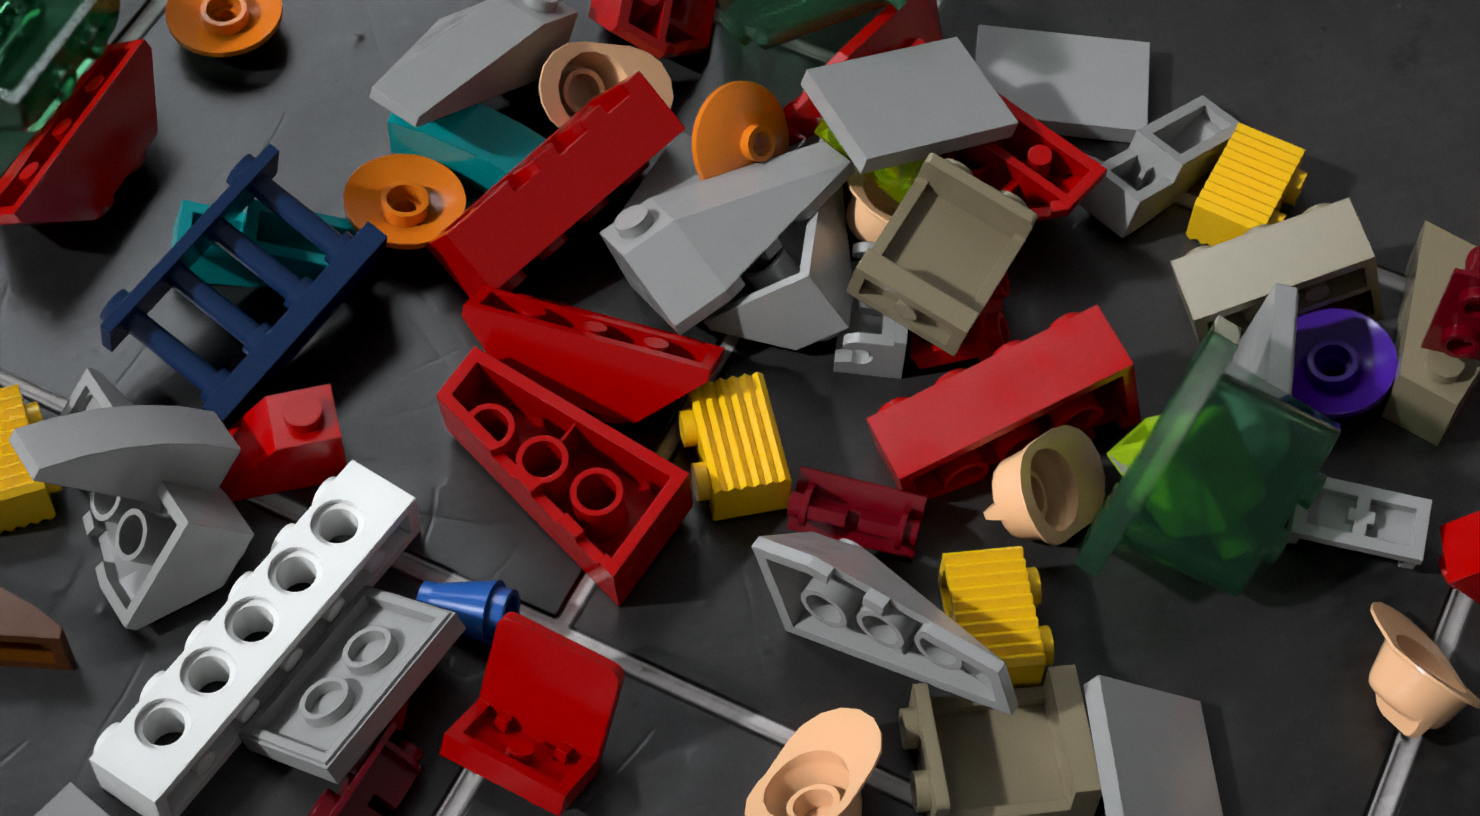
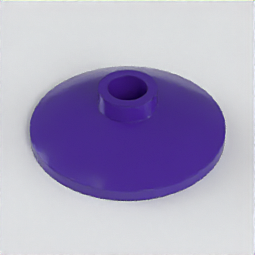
M1318 309L1298 316L1291 405L1307 414L1323 418L1350 417L1363 413L1377 405L1392 388L1398 365L1395 345L1386 330L1368 316L1347 309ZM1328 370H1336L1343 375L1331 377L1323 373Z

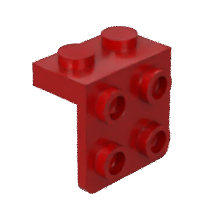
M508 612L497 623L479 699L444 733L439 755L528 800L532 804L557 816H561L599 771L625 680V672L618 663L519 613Z

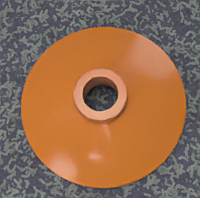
M167 0L165 6L167 27L176 42L193 53L208 57H232L258 48L273 36L281 23L283 15L282 0Z
M733 81L718 87L707 97L696 116L692 131V157L696 172L701 181L757 162H765L770 158L788 153L789 133L784 111L776 97L767 88L758 83Z
M391 154L368 161L351 175L344 189L343 207L349 223L357 232L369 221L388 236L386 247L412 250L425 248L426 244L466 210V194L458 177L443 164L415 154Z

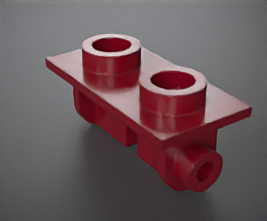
M1480 246L1473 248L1468 253L1465 269H1454L1421 342V348L1442 352L1454 358H1470L1480 361Z
M800 466L795 491H792L788 504L787 516L789 520L787 529L799 532L813 531L836 540L842 538L849 539L864 548L913 559L928 496Z
M392 721L383 729L349 771L351 773L339 791L335 793L330 788H327L318 798L307 816H383L368 806L372 797L391 811H394L414 780L422 772V766L419 762L424 756L423 752L416 745L406 740H401L397 746L389 741V738L398 726L397 723Z

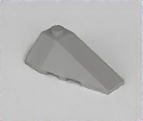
M487 0L442 17L374 84L369 98L416 128L540 80L542 67L551 53L569 43L578 11L560 0Z
M827 128L789 146L788 152L821 141H825L838 151L837 138L831 129ZM842 186L810 219L792 222L781 233L778 239L783 247L770 260L762 259L759 256L741 275L745 286L732 300L703 320L709 330L798 350L817 341L830 340L841 331L849 328L853 296L846 293V290L852 278V268Z
M821 141L770 158L765 162H757L650 197L640 205H634L622 211L616 217L614 223L599 233L631 287L681 336L732 300L745 286L741 275L759 256L762 259L770 260L783 247L778 239L781 233L792 222L810 219L856 170L850 160L825 141Z
M87 368L60 416L97 408L131 406L134 404L98 370ZM161 481L149 502L86 491L91 508L82 517L86 534L98 537L104 559L95 568L99 586L125 629L138 630L223 587L254 536V533L229 496L220 487L215 492Z
M809 531L759 536L751 546L786 631L918 681L927 682L929 685L1011 716L1019 706L1006 663L856 542L844 538L836 540Z

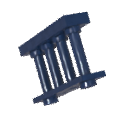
M270 143L256 158L251 154H247L235 165L226 180L229 187L131 292H128L126 289L118 291L105 305L99 317L103 321L100 324V332L104 347L113 352L128 334L132 335L202 391L200 398L205 402L202 405V410L215 411L227 429L244 415L383 259L388 238L387 235L369 221L355 236L348 231L342 235L272 180L278 171L279 150ZM254 198L326 254L324 261L329 265L314 281L308 276L301 280L231 224ZM213 243L217 244L286 299L284 306L288 310L273 327L267 322H264L262 325L258 324L190 270V267ZM171 288L244 344L242 352L247 356L232 373L225 368L217 371L147 315Z

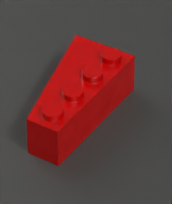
M638 71L591 99L425 246L469 298L483 284L511 292L527 277L522 270L523 267L536 256L540 261H543L557 251L569 239L565 231L578 220L583 224L599 213L610 202L607 196L620 184L622 187L626 186L641 175L650 166L649 160L686 128L643 74Z
M1098 305L1081 313H1067L1055 320L1049 329L1024 341L1014 340L998 348L992 357L967 369L959 368L949 371L941 376L935 385L911 397L895 398L884 404L878 413L866 418L875 446L898 489L928 496L927 500L983 480L989 471L988 466L1001 462L1023 450L1030 442L1052 428L1067 424L1079 428L1091 440H1094L1096 433L1093 428L1116 420L1121 430L1141 423L1134 363Z
M474 346L436 394L446 429L620 608L692 509L693 500L689 473Z

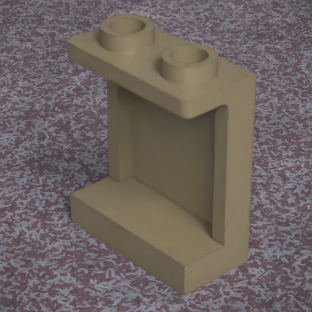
M929 153L916 180L871 249L868 247L856 266L846 293L955 357L1025 243L1038 219V215L1028 209L1026 203L1017 195L1004 190L998 191L974 177L971 170L961 162L949 158L944 159L935 153Z
M1075 664L1048 667L1043 686L1014 689L1019 706L1012 716L958 695L930 698L927 682L913 684L908 708L899 709V730L904 750L914 749L918 770L911 771L910 773L911 796L915 812H926L927 816H1094L1102 791L1094 745Z

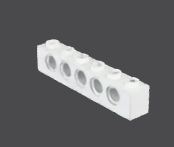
M351 460L337 477L331 476L326 479L317 490L312 506L296 524L290 523L278 533L272 544L271 552L254 572L248 571L239 577L229 593L228 601L211 621L205 620L194 628L186 641L184 651L167 671H159L150 678L141 692L138 704L121 723L115 722L111 724L101 734L95 744L93 755L89 758L101 789L142 816H180L242 743L238 734L358 592L365 585L374 587L420 532L416 498L354 460ZM337 536H352L351 539L343 543L329 542ZM298 583L312 584L303 591H287L289 587ZM265 631L270 633L260 641H243L254 632ZM214 681L226 682V685L216 692H199L208 683ZM170 732L182 733V736L172 744L165 746L154 745L156 740L164 734Z

